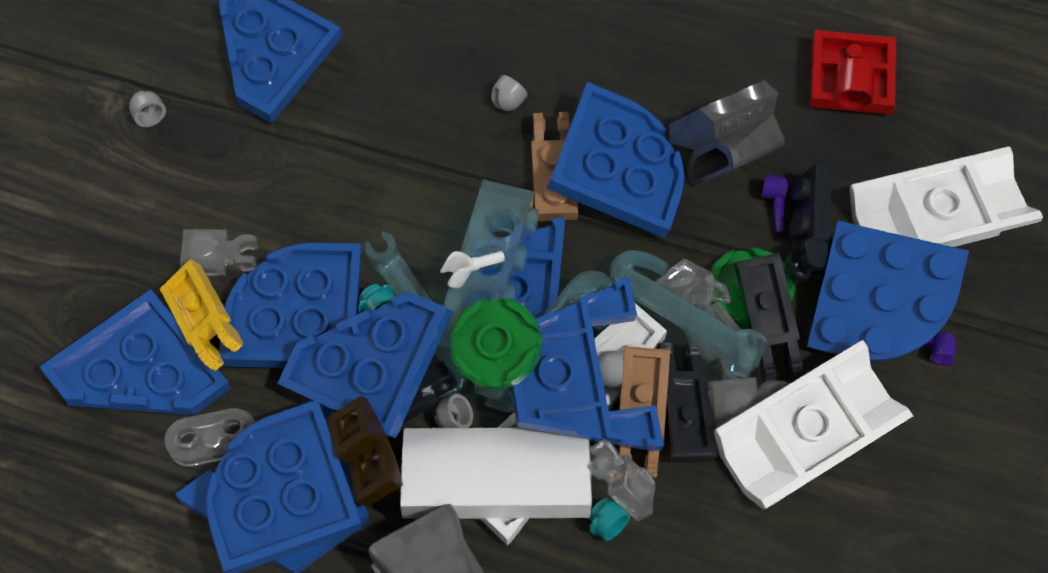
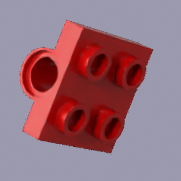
M815 30L812 38L809 107L892 115L895 107L896 37Z

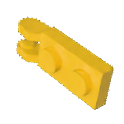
M190 259L160 290L187 343L193 346L198 357L207 367L217 371L224 362L220 357L219 351L209 341L217 334L222 344L235 352L243 346V340L240 338L238 331L229 323L231 319L202 266Z

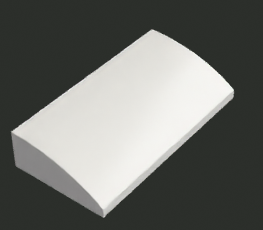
M404 428L401 474L403 482L401 486L402 519H419L446 504H451L454 507L459 519L590 518L591 476L588 439L527 428Z

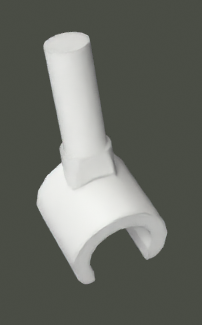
M455 251L449 255L440 272H453L448 285L452 288H460L464 285L472 271L504 262L505 256L502 251L470 258L465 253Z

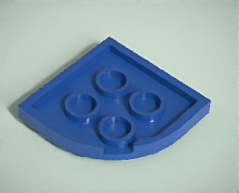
M587 82L546 189L665 238L671 229L681 198L684 170L679 151H674L664 134L667 129L654 115L625 97Z
M837 221L806 349L837 356L863 340L868 347L870 362L898 359L919 349L936 336L951 316L959 296L969 251Z
M303 243L292 245L265 256L266 261L254 268L248 275L244 273L232 288L225 305V310L231 319L229 323L238 331L240 338L243 340V346L234 352L225 347L220 341L219 353L224 362L222 366L285 368L296 342L311 335L317 337L336 328L337 323L357 315L362 264L361 244Z
M318 400L273 414L249 426L227 446V453L219 463L215 473L211 475L207 490V517L224 573H240L363 529L340 460L334 455L330 432Z

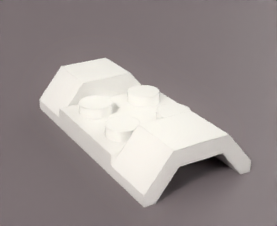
M1010 146L850 186L854 224L950 247L999 236L1001 231L1041 222L1043 219L1040 210L1026 205L1014 179L1013 152Z
M861 340L715 429L714 435L719 455L744 495L765 510L910 419L913 415L907 407L889 396L871 369L868 347Z

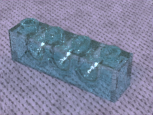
M483 179L460 252L472 258L502 251L505 261L472 271L464 285L460 288L449 286L444 307L452 310L453 313L436 348V352L451 355L452 340L450 337L452 327L460 314L476 301L487 298L489 300L500 299V297L515 300L517 285L512 284L515 271L523 273L529 247L523 246L526 234L534 235L539 218V210L533 209L534 191ZM505 231L510 235L507 237H496L492 233ZM486 268H493L498 270L499 273L488 276L480 271Z

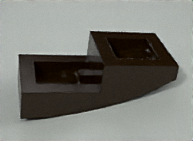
M359 396L327 418L334 455L336 458L348 462L357 503L369 507L403 485L390 442L367 398Z

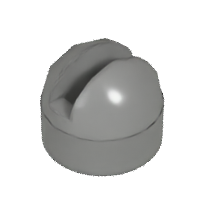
M502 75L498 79L491 92L494 106L504 111L515 110L528 96L527 91L517 81L506 75Z
M153 91L136 92L130 99V114L139 126L150 127L156 125L164 118L166 107L160 97Z
M624 351L601 353L598 355L603 385L621 388Z
M453 394L443 398L435 405L434 411L436 415L434 416V422L439 428H468L472 424V407L463 395Z

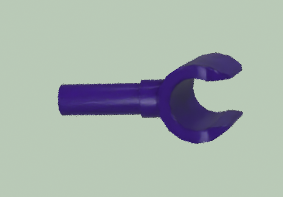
M766 174L761 198L774 200L775 234L782 235L786 233L784 201L788 181L781 176Z
M939 332L934 338L923 345L931 348L929 358L933 363L941 366L953 364L956 340L950 333Z

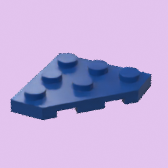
M220 0L219 8L237 103L242 108L272 124L342 38L341 27L291 0Z
M151 289L40 366L42 373L68 406L195 416L231 390L229 382L219 370H211L200 360L193 346L187 343L174 316Z
M407 291L392 298L393 302L374 311H363L337 323L336 328L317 337L311 335L296 342L277 384L314 401L318 400L320 404L335 411L340 410L357 397L363 396L367 398L375 411L385 433L396 438L453 311Z

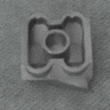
M766 81L756 83L737 93L724 97L669 124L670 143L694 150L687 166L689 182L693 187L730 172L784 146V136L773 114L778 92Z
M451 504L443 505L372 544L368 550L374 563L371 567L375 573H484L463 538L458 514Z

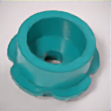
M378 284L367 287L359 296L358 314L366 310L374 311L393 302L392 298L395 297L393 295L395 292L394 288L388 284L383 287Z
M608 498L600 500L593 507L590 518H588L591 521L590 532L594 535L599 534L605 541L616 537L624 529L631 517V513L623 507L624 500L621 498H616L614 501H610Z

